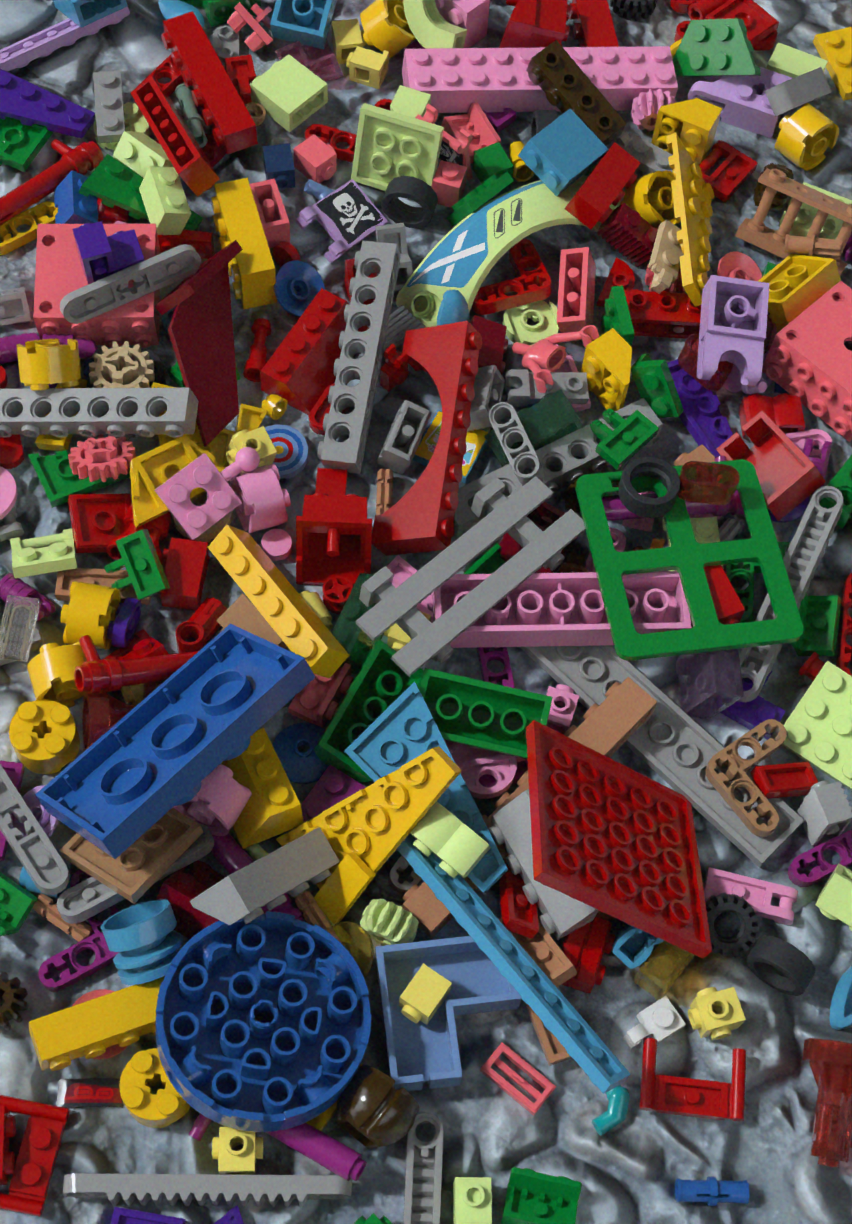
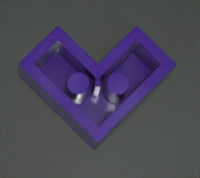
M102 221L85 223L78 228L72 229L88 285L144 261L134 229L118 231L111 236H107Z

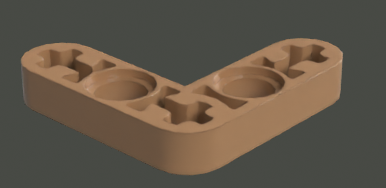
M774 719L763 721L716 753L709 760L705 770L709 782L749 831L759 837H766L772 834L778 825L779 815L745 772L776 752L783 745L787 736L786 729L782 723ZM766 732H775L777 734L775 740L769 738L761 747L759 741L763 739ZM749 746L753 749L755 757L750 760L741 758L738 754V747ZM717 765L719 767L725 765L728 768L726 775L723 772L719 774L715 772ZM734 777L737 778V780H734L729 787H726V784L729 780L732 781ZM744 788L749 791L751 799L747 802H740L735 799L733 790ZM757 802L758 806L756 807V809H752L751 812L748 813L746 810H749L754 805V803ZM759 816L761 818L767 816L770 819L767 825L765 823L759 825L756 820Z

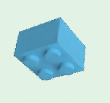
M276 0L270 23L272 37L324 49L337 0Z

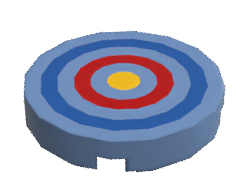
M275 424L264 427L277 451L273 464L278 469L280 479H291L301 473L308 462L309 447L305 437L297 429L288 425Z

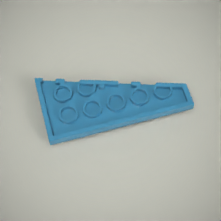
M415 682L344 750L374 782L401 768L402 765L426 751L438 746L455 763ZM460 773L437 802L490 845V849L467 876L485 894L508 871V868Z

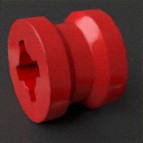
M335 575L324 582L322 588L323 603L327 610L336 614L348 611L353 604L354 589L351 581L345 576Z

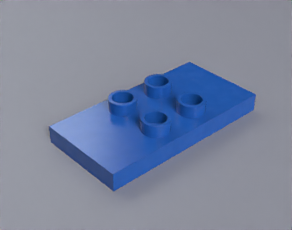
M230 623L35 795L49 814L116 859L173 806L182 805L193 799L201 789V781L223 761L231 760L241 755L250 744V736L315 678V675L304 657Z

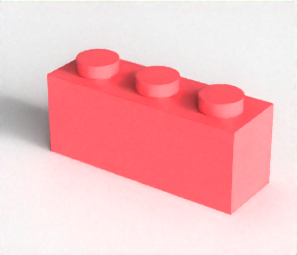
M589 247L561 250L557 325L561 333L578 332L585 326L593 325L596 265Z

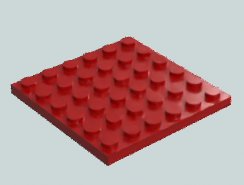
M533 720L526 727L534 880L704 959L712 952L691 803L684 795Z

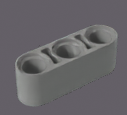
M819 67L766 90L765 93L773 113L777 117L831 93V89L822 67Z
M507 402L495 404L489 411V420L519 482L524 486L535 476L543 482L545 478L544 469L514 407ZM511 417L509 422L505 424H499V422L503 418ZM515 442H523L519 448L511 449ZM527 467H535L532 473L523 474Z

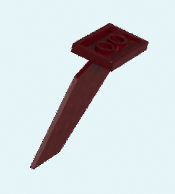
M236 240L204 261L194 274L186 277L155 305V308L161 315L176 306L168 332L185 388H190L199 401L196 423L204 447L239 414L228 263L243 250Z

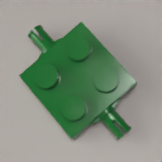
M7 116L5 120L0 119V166L4 164L25 172L53 132L47 130L46 126L33 124L32 126L21 124V120Z

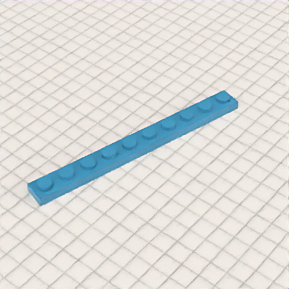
M410 832L396 850L413 867L415 873L424 880L434 892L436 898L451 912L457 923L467 931L477 943L479 949L488 956L498 968L500 974L515 988L522 1000L531 1007L544 1026L563 1045L569 1056L579 1064L589 1076L591 1082L603 1094L623 1084L631 1075L470 885L460 875L453 879L438 866L442 860L431 853L427 857L413 845L416 839Z

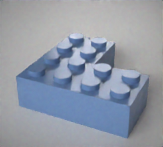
M471 936L375 947V963L389 1077L395 1080V1089L403 1087L408 1092L422 1090L423 1083L428 1082L429 1089L460 1085L462 1070L454 1016L518 1009L522 999L520 994L500 974L498 968L479 949ZM423 963L452 983L450 993L428 1025L421 1021L418 1023L412 1022L401 1013L402 1008L399 1006L401 994Z

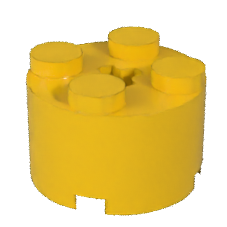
M375 0L360 13L361 23L365 31L363 33L364 41L371 47L375 46L381 52L384 50L389 51V58L395 56L416 39L407 23L403 0Z
M806 103L792 116L786 115L780 121L779 129L781 130L775 143V149L796 166L807 171L811 170L826 158L823 153L828 146L832 149L836 144L839 136V127L810 103Z
M655 171L636 178L633 184L628 189H625L626 194L620 205L625 202L653 227L658 229L659 225L666 219L674 225L681 222V220L677 221L674 214L671 181L675 180L671 171Z
M59 339L27 341L25 346L20 343L17 344L20 382L24 383V386H30V390L49 389V384L60 383L61 387L78 386V379L81 378L78 341L67 339L68 345H60Z
M73 581L70 587L69 605H63L60 616L61 623L66 624L63 643L72 645L79 642L81 637L89 635L96 649H110L112 640L107 638V631L110 621H115L117 608L121 602L120 590L108 586Z
M79 642L59 646L57 643L45 644L40 647V654L32 658L27 665L36 700H53L70 708L75 706L74 700L84 697L86 702L97 694L79 692L75 685V667L87 661Z
M41 699L24 702L19 706L18 711L10 722L9 737L14 751L20 762L34 773H56L62 770L61 768L66 764L71 763L79 752L80 736L69 708L57 701Z
M157 1048L135 1053L126 1064L120 1077V1095L128 1112L138 1123L150 1128H165L182 1118L189 1111L191 1106L180 1096L168 1079L161 1064ZM157 1082H162L165 1089H158L157 1094H153L150 1087L156 1086Z

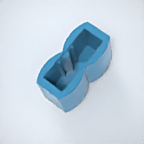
M626 923L615 934L613 953L629 969H633L646 961L654 945L664 940Z

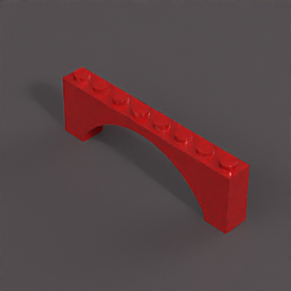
M469 321L408 330L405 333L402 353H407V362L415 371L423 370L433 378L441 399L442 424L434 453L419 479L396 504L382 515H375L372 545L385 556L440 551L446 549L451 544V538L454 535L455 510L459 504V483L463 477V457L467 450L466 436L471 423V403L475 396L474 383L475 376L478 373L479 349L482 347V337Z

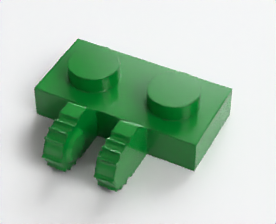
M610 408L602 413L603 419L614 429L613 431L597 419L590 424L592 432L602 440L596 446L595 452L616 470L620 469L651 441L659 431V427L638 410L632 413L626 420Z
M142 529L116 541L122 558L104 566L106 573H115L126 567L129 577L115 581L111 584L112 588L122 590L133 585L138 600L145 599L170 588L148 529Z

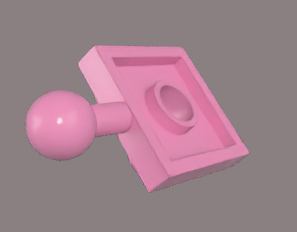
M244 447L237 452L235 462L219 472L206 453H203L154 491L191 540H194L242 504L227 482L241 471L250 472L255 470L260 463V456L255 449ZM197 487L204 489L207 494L205 503L199 506L194 505L190 500L191 491Z

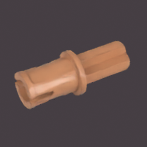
M786 234L784 253L791 252L809 254V256L839 257L842 253L843 243L841 240L816 238V235L803 237Z

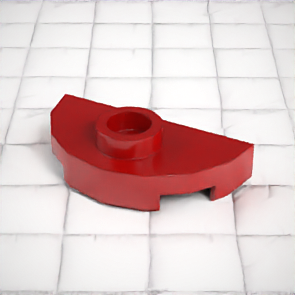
M617 257L600 293L597 306L605 307V299H609L611 287L623 285L624 290H633L635 277L633 270L626 262Z

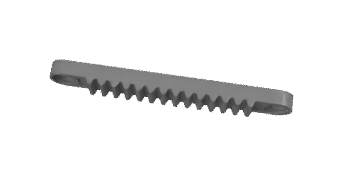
M824 486L814 492L783 558L798 610L802 599L805 597L806 590L810 586V581L814 577L816 568L818 569L820 559L823 558L824 550L828 547L829 539L832 538L834 528L843 510V495L839 489L832 486ZM830 497L836 501V505L827 509L821 507L819 502L823 498ZM768 593L755 621L775 619ZM782 644L741 649L728 679L729 691L734 699L741 702H749L759 695L768 674L772 670V665L776 661ZM741 678H749L754 683L753 687L748 691H740L735 684Z
M422 1113L417 1115L414 1125L407 1133L403 1224H440L443 1126L440 1120L433 1114ZM421 1123H428L435 1129V1137L430 1142H421L415 1135V1129Z
M76 1173L64 1175L63 1195L74 1198H108L113 1206H117L121 1198H123L127 1206H131L135 1198H138L142 1206H146L148 1200L152 1198L156 1206H160L163 1199H167L170 1206H175L178 1199H182L185 1206H189L192 1199H197L199 1206H204L207 1199H211L213 1205L218 1206L221 1199H225L227 1205L232 1207L235 1200L240 1199L242 1206L246 1207L249 1200L254 1199L256 1206L261 1207L264 1199H268L271 1207H275L278 1200L282 1199L285 1207H289L293 1200H297L299 1206L304 1207L307 1200H343L352 1198V1179L347 1181L336 1175Z

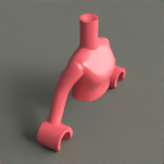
M588 325L578 332L551 335L533 345L515 342L512 346V352L523 355L522 366L534 373L533 377L538 392L545 393L547 391L545 384H554L551 372L559 369L566 358L565 347L557 346L556 344L582 340L583 346L586 348V345L599 337V333L594 325Z

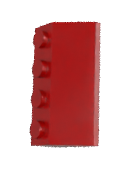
M323 288L320 289L260 371L261 391L269 395H279L287 400L289 406L307 415L310 414L324 390L329 385L334 384L336 376H334V363L336 358L340 359L339 337L341 331H345L347 323L344 320L345 306L349 304L346 300ZM365 325L360 327L358 331L364 332L369 328Z

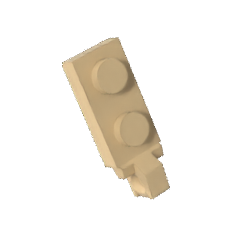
M667 219L659 225L648 268L654 272L650 289L658 294H661L663 290L669 288L675 282L680 268L679 257L683 256L681 245L677 241V231L681 229Z

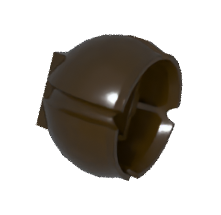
M363 1064L337 1100L338 1118L335 1123L367 1149L383 1147L399 1141L410 1131L420 1108L417 1101L405 1088L395 1089L394 1079L372 1066Z

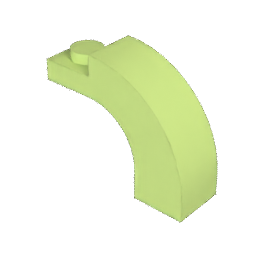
M403 0L405 17L409 28L425 49L464 48L467 29L447 22L440 15L435 0Z

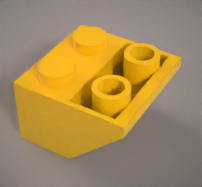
M698 98L661 106L658 111L651 143L673 155L671 148L666 143V136L676 132L692 161L700 164L713 145L722 108Z
M614 328L586 345L581 372L587 373L588 390H591L599 398L601 405L606 410L610 408L617 411L624 406L630 383L632 347Z

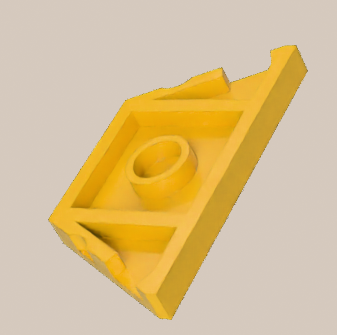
M185 435L133 458L129 466L135 527L137 528L170 512L154 490L201 454L206 453L219 472L226 467L214 460L216 457L207 450L200 449L194 441ZM200 487L194 488L190 493V500L192 501L206 494L205 490Z

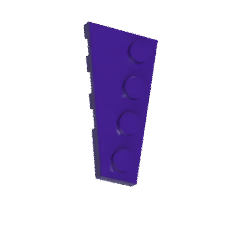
M0 69V119L5 120L7 116L21 120V124L32 126L33 124L46 126L49 131L81 139L94 123V112Z
M698 352L667 364L684 409L679 419L698 446L703 444L716 458L720 456L716 449L730 438L733 433L727 418L723 417L720 412V401L717 395H713L710 388L711 380L697 378Z

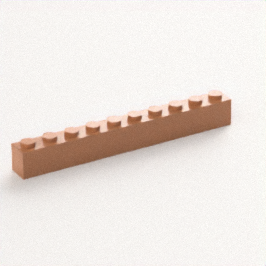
M627 677L621 684L618 681L615 682L606 692L605 696L607 698L600 705L597 703L593 704L584 714L583 718L585 720L578 727L575 725L571 726L564 735L610 758L654 713L657 701L630 677ZM528 771L518 780L517 784L519 787L512 794L506 792L495 804L497 809L489 817L486 815L482 816L488 830L492 827L490 824L492 815L522 792L529 789ZM501 844L497 848L506 864V857L509 855ZM468 877L464 879L476 894L480 891ZM425 882L420 886L417 884L413 885L403 896L405 901L402 904L403 909L411 912L419 922L418 927L431 939L454 917L445 905L436 898L434 892Z

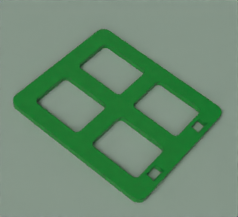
M740 459L673 466L680 478V491L672 509L663 515L671 546L618 552L614 549L602 502V497L619 495V487H612L611 481L621 480L623 471L586 474L578 478L575 487L615 651L621 659L633 661L792 643L801 638L804 631L803 623L758 476L751 462ZM719 471L720 477L705 478L703 472ZM637 477L631 482L632 487L638 493L654 492L658 497H663L667 493V489L662 482L653 477ZM725 484L735 485L752 538L704 544L698 543L694 536L682 489ZM757 562L761 567L775 619L727 625L721 624L717 618L704 567ZM667 570L677 571L682 583L693 628L646 634L637 633L634 628L622 576Z

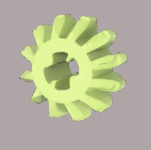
M373 899L366 906L360 921V929L368 938L383 946L413 942L419 922L411 912L406 911L402 906H398L392 901L387 902L384 899Z

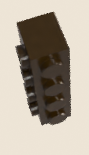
M557 40L531 58L526 70L528 76L535 85H539L546 93V98L551 105L556 106L562 114L571 109L605 146L621 136L627 123Z

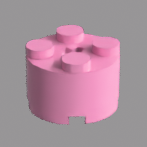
M275 464L257 467L250 472H240L230 480V487L234 492H237L236 495L242 502V504L235 508L237 517L245 531L248 530V533L288 522L286 507L291 505L290 496L286 488L281 489L279 472Z
M220 764L201 781V789L193 799L172 808L194 821L197 820L208 825L207 827L212 835L226 836L234 826L252 792L232 778V770Z

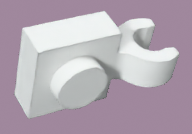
M664 996L638 1013L636 1017L641 1024L627 1031V1035L623 1039L630 1049L643 1042L644 1038L649 1037L657 1039V1044L682 1029L686 1024L667 996Z

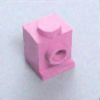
M558 684L556 688L549 686L546 694L553 697L547 727L564 735L570 728L579 695L574 694V690L571 687Z

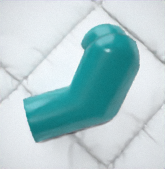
M621 1085L606 1092L607 1099L609 1100L608 1110L592 1120V1124L600 1136L627 1118L630 1095L628 1090Z

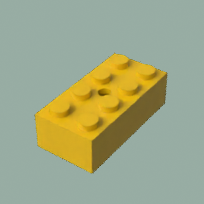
M248 178L214 184L215 196L211 197V205L215 215H212L215 231H219L221 236L219 237L220 248L222 250L236 240L243 249L228 263L229 277L232 276L234 280L232 287L235 299H241L243 309L277 303L274 292V284L276 283L275 266Z

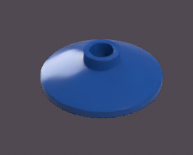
M290 261L282 265L276 272L275 296L283 309L293 316L301 317L320 289H325L324 282L318 271L306 262Z
M296 723L283 729L275 738L273 747L289 781L298 784L313 783L318 781L328 768L314 752V747L324 732L322 727L312 723ZM300 745H307L310 748L305 753L298 751Z

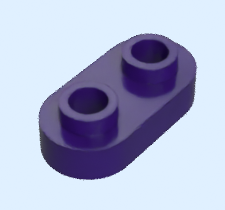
M127 597L124 603H119L116 620L110 621L107 631V638L112 640V646L128 647L139 624L142 608L141 600Z

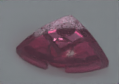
M300 41L275 50L279 61L289 54L323 81H332L344 77L328 41H326L324 49L307 45L301 46Z

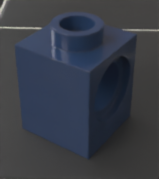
M290 143L262 146L266 180L275 178L278 190L294 188L295 167Z

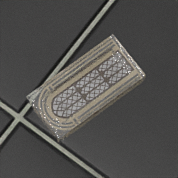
M7 595L0 626L1 659L28 662L41 604L39 599Z

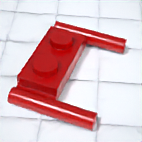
M643 1039L639 1109L645 1111L654 1110L655 1113L723 1121L726 1119L744 1121L745 1049L735 1048L732 1050L731 1083L655 1075L657 1039Z
M0 1095V1105H5L10 1112L31 1116L28 1118L14 1174L9 1186L10 1193L9 1195L0 1193V1209L41 1217L70 1109Z

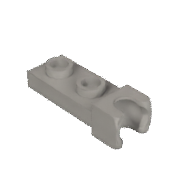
M511 369L506 373L504 384L507 387H514L516 389L510 390L506 402L514 407H527L528 404H587L589 400L587 373L551 372L554 384H545L547 391L540 393L537 390L533 372H529L528 369Z

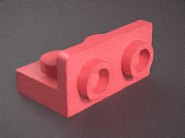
M345 663L330 678L314 674L315 678L295 695L288 707V713L323 728L326 721L331 720L339 706L337 702L342 693L346 694L354 681V677H351L352 665Z

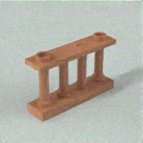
M767 168L758 179L759 183L767 187L754 218H746L738 227L735 236L783 259L790 254L809 256V254L784 253L786 234L790 233L802 203H806L818 209L806 237L816 235V238H818L828 214L844 221L836 240L842 241L843 252L852 233V204L848 205L790 179L781 170H770ZM779 191L792 197V200L779 230L775 231L766 227L764 220L776 192ZM813 255L814 257L835 259L840 277L844 273L847 263L841 260V256Z

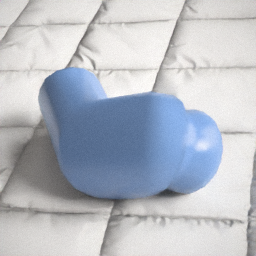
M311 179L307 181L304 187V192L316 197L319 201L334 191Z

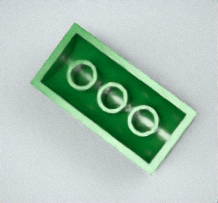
M378 640L373 646L314 747L315 754L327 766L332 765L359 782H369L372 779L344 750L414 682L420 690L424 670L419 668L409 677L391 659L397 651L381 640Z
M428 668L424 669L420 692L444 740L528 759L526 727L533 720L547 726L553 698L547 695Z

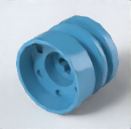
M155 899L135 904L112 915L101 925V930L109 950L118 952L113 962L115 967L119 969L118 975L122 984L138 985L165 976L173 958L184 946L182 944L184 940L180 932L172 931L176 927L177 921L168 900Z

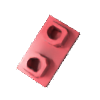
M239 2L234 7L236 11L230 16L227 24L236 34L246 24L252 28L254 32L244 43L254 53L265 44L268 46L273 42V39L259 24L262 21L268 29L271 28V19L268 15L273 9L268 6L265 10H262L255 3L250 8L257 15L254 19Z

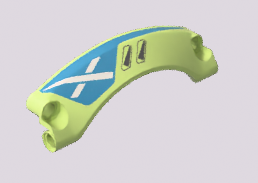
M583 175L558 196L542 180L508 191L480 206L450 230L427 254L399 291L396 298L397 307L404 305L405 309H408L417 320L425 325V328L437 326V316L443 300V294L448 290H458L465 297L470 312L475 296L489 271L520 240L534 232L551 226L564 224L585 226L564 208L588 176ZM621 201L616 206L611 204L610 208L612 210L620 206ZM598 221L592 230L597 232L602 223Z

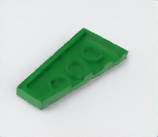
M107 154L82 184L78 193L86 197L89 194L102 199V204L111 208L116 205L130 211L129 216L138 220L140 218L149 220L139 191L144 178ZM190 209L191 215L183 230L196 231L204 218Z

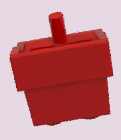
M506 0V5L514 6L515 8L509 18L499 48L547 47L555 40L562 46V41H567L570 26L566 25L571 12V5L567 4L568 0Z
M325 493L305 495L302 516H296V584L323 585L331 576L341 575L348 578L353 587H361L371 576L372 519L367 518V497H360L355 494L330 496Z

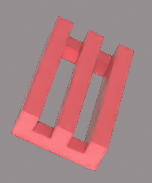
M503 1042L480 1068V1072L533 1116L556 1088L552 1082ZM503 1054L545 1089L541 1094L500 1060V1055ZM492 1065H495L499 1070H501L505 1075H507L523 1090H525L534 1099H536L535 1103L529 1100L513 1085H511L496 1071H494L491 1068Z

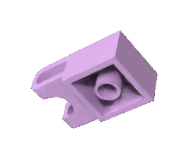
M760 67L761 76H704L703 78L710 82L697 81L689 90L688 100L698 98L722 108L721 122L772 138L781 115L775 117L765 91L792 79V77Z
M717 275L710 276L702 291L697 360L698 379L710 380L711 376L718 369V363L728 361L738 368L742 385L756 386L762 375L769 283Z

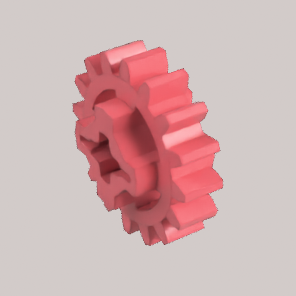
M99 434L97 439L87 437L85 442L78 441L77 447H71V454H68L72 474H78L81 480L89 477L90 482H94L101 478L102 482H106L108 477L116 480L120 474L127 475L129 473L128 468H130L129 463L133 458H136L135 447H133L132 441L126 442V437L116 439V437L107 436L104 438L103 434Z

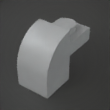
M404 223L375 226L377 242L394 243L398 246L401 259L395 291L401 290L413 273L412 261L407 252Z

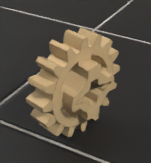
M115 341L111 349L102 346V355L98 353L93 354L94 362L89 363V377L94 388H150L149 381L155 380L153 360H150L148 351L141 352L139 344L130 348L129 341H125L123 346L119 347Z

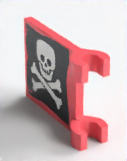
M428 103L425 106V115L422 117L418 114L415 118L435 124L438 110ZM462 128L459 131L460 137L457 140L446 131H443L439 160L467 167L466 179L470 181L473 176L468 148L472 141V134Z

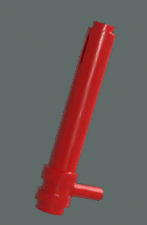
M54 139L51 142V148L62 155L61 160L0 198V226L53 193L54 189L72 170L82 175H86L87 170H94L103 160V153L95 142L89 141L88 143L82 142L72 149L58 139Z
M85 635L79 639V644L87 661L75 667V685L79 692L95 694L99 693L101 689L109 692L120 690L122 686L165 681L198 651L120 661L116 658L100 659L91 636Z

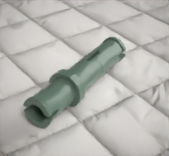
M180 84L176 87L175 94L183 120L202 148L207 143V137L203 129L205 127L204 120L199 115L193 100L192 88L186 87L185 84Z

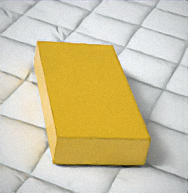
M354 851L347 853L315 895L314 899L329 920L336 924L343 919L376 874Z

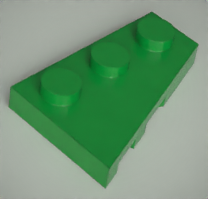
M67 450L56 451V455L40 456L39 453L28 454L29 460L52 508L68 502L69 495L88 494L130 477V468H128L129 473L127 475L120 474L116 480L112 477H108L106 482H102L101 478L90 482L89 477L81 480L78 474H72L68 454L71 453H68Z

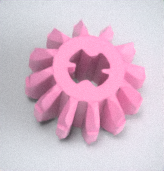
M661 88L657 91L649 89L647 93L640 92L639 97L633 99L631 110L633 123L640 130L647 129L648 132L654 130L660 107L677 103L675 97L671 96L670 91L662 92Z

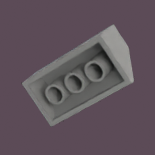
M529 789L525 790L492 815L490 822L492 827L489 828V832L496 845L502 844L509 855L506 857V862L514 875L520 874L525 886L522 888L527 899L532 905L536 903L543 915L540 916L543 927L548 934L554 933L557 940L593 921L599 910L534 880Z
M318 827L230 874L192 899L190 903L194 908L228 925H232L242 918L245 924L264 914L261 907L266 905L270 911L287 901L284 894L289 892L293 898L309 888L307 881L311 880L315 885L331 875L329 868L340 861L321 828Z

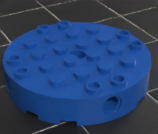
M266 911L265 914L245 924L243 918L232 925L217 921L197 933L180 949L173 958L171 966L161 983L157 999L155 1025L157 1050L164 1071L175 1090L192 1108L221 1125L243 1131L274 1132L308 1122L325 1112L341 1097L342 1092L360 1067L369 1040L372 1017L368 998L369 992L364 976L352 955L341 942L316 924L312 926L295 919L294 915ZM267 1015L272 1019V1022L261 1023L255 1020V1016Z

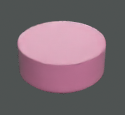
M272 529L263 535L261 547L271 560L280 561L290 555L292 539L286 531Z

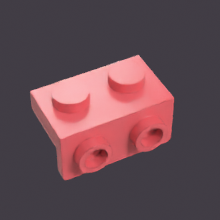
M477 102L471 104L467 114L447 116L442 121L441 126L444 127V131L457 140L460 137L459 131L462 128L472 134V141L468 148L470 164L473 163L475 150L498 142L501 143L498 133Z

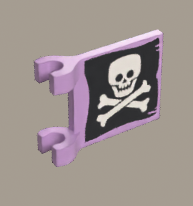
M353 179L314 205L305 207L299 212L300 216L295 220L299 227L304 229L316 219L335 242L328 247L329 251L324 254L330 264L376 232L375 226L386 225L388 222Z

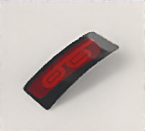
M60 1079L58 1081L57 1106L64 1108L123 1107L124 1102L121 1098L119 1087L120 1079Z

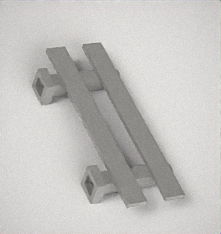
M536 476L509 498L503 495L505 484L498 477L478 491L474 496L471 510L479 518L485 513L488 515L397 588L392 585L394 574L386 566L362 584L359 599L367 607L374 602L376 605L357 619L356 624L374 641L396 623L412 640L396 652L391 659L409 677L430 659L438 660L440 663H444L454 652L450 644L455 638L543 566L545 569L549 567L552 571L555 570L565 559L561 554L562 549L585 531L583 519L572 509L545 531H542L527 517L553 495V492ZM508 533L523 547V549L433 623L416 608L418 604L504 534Z

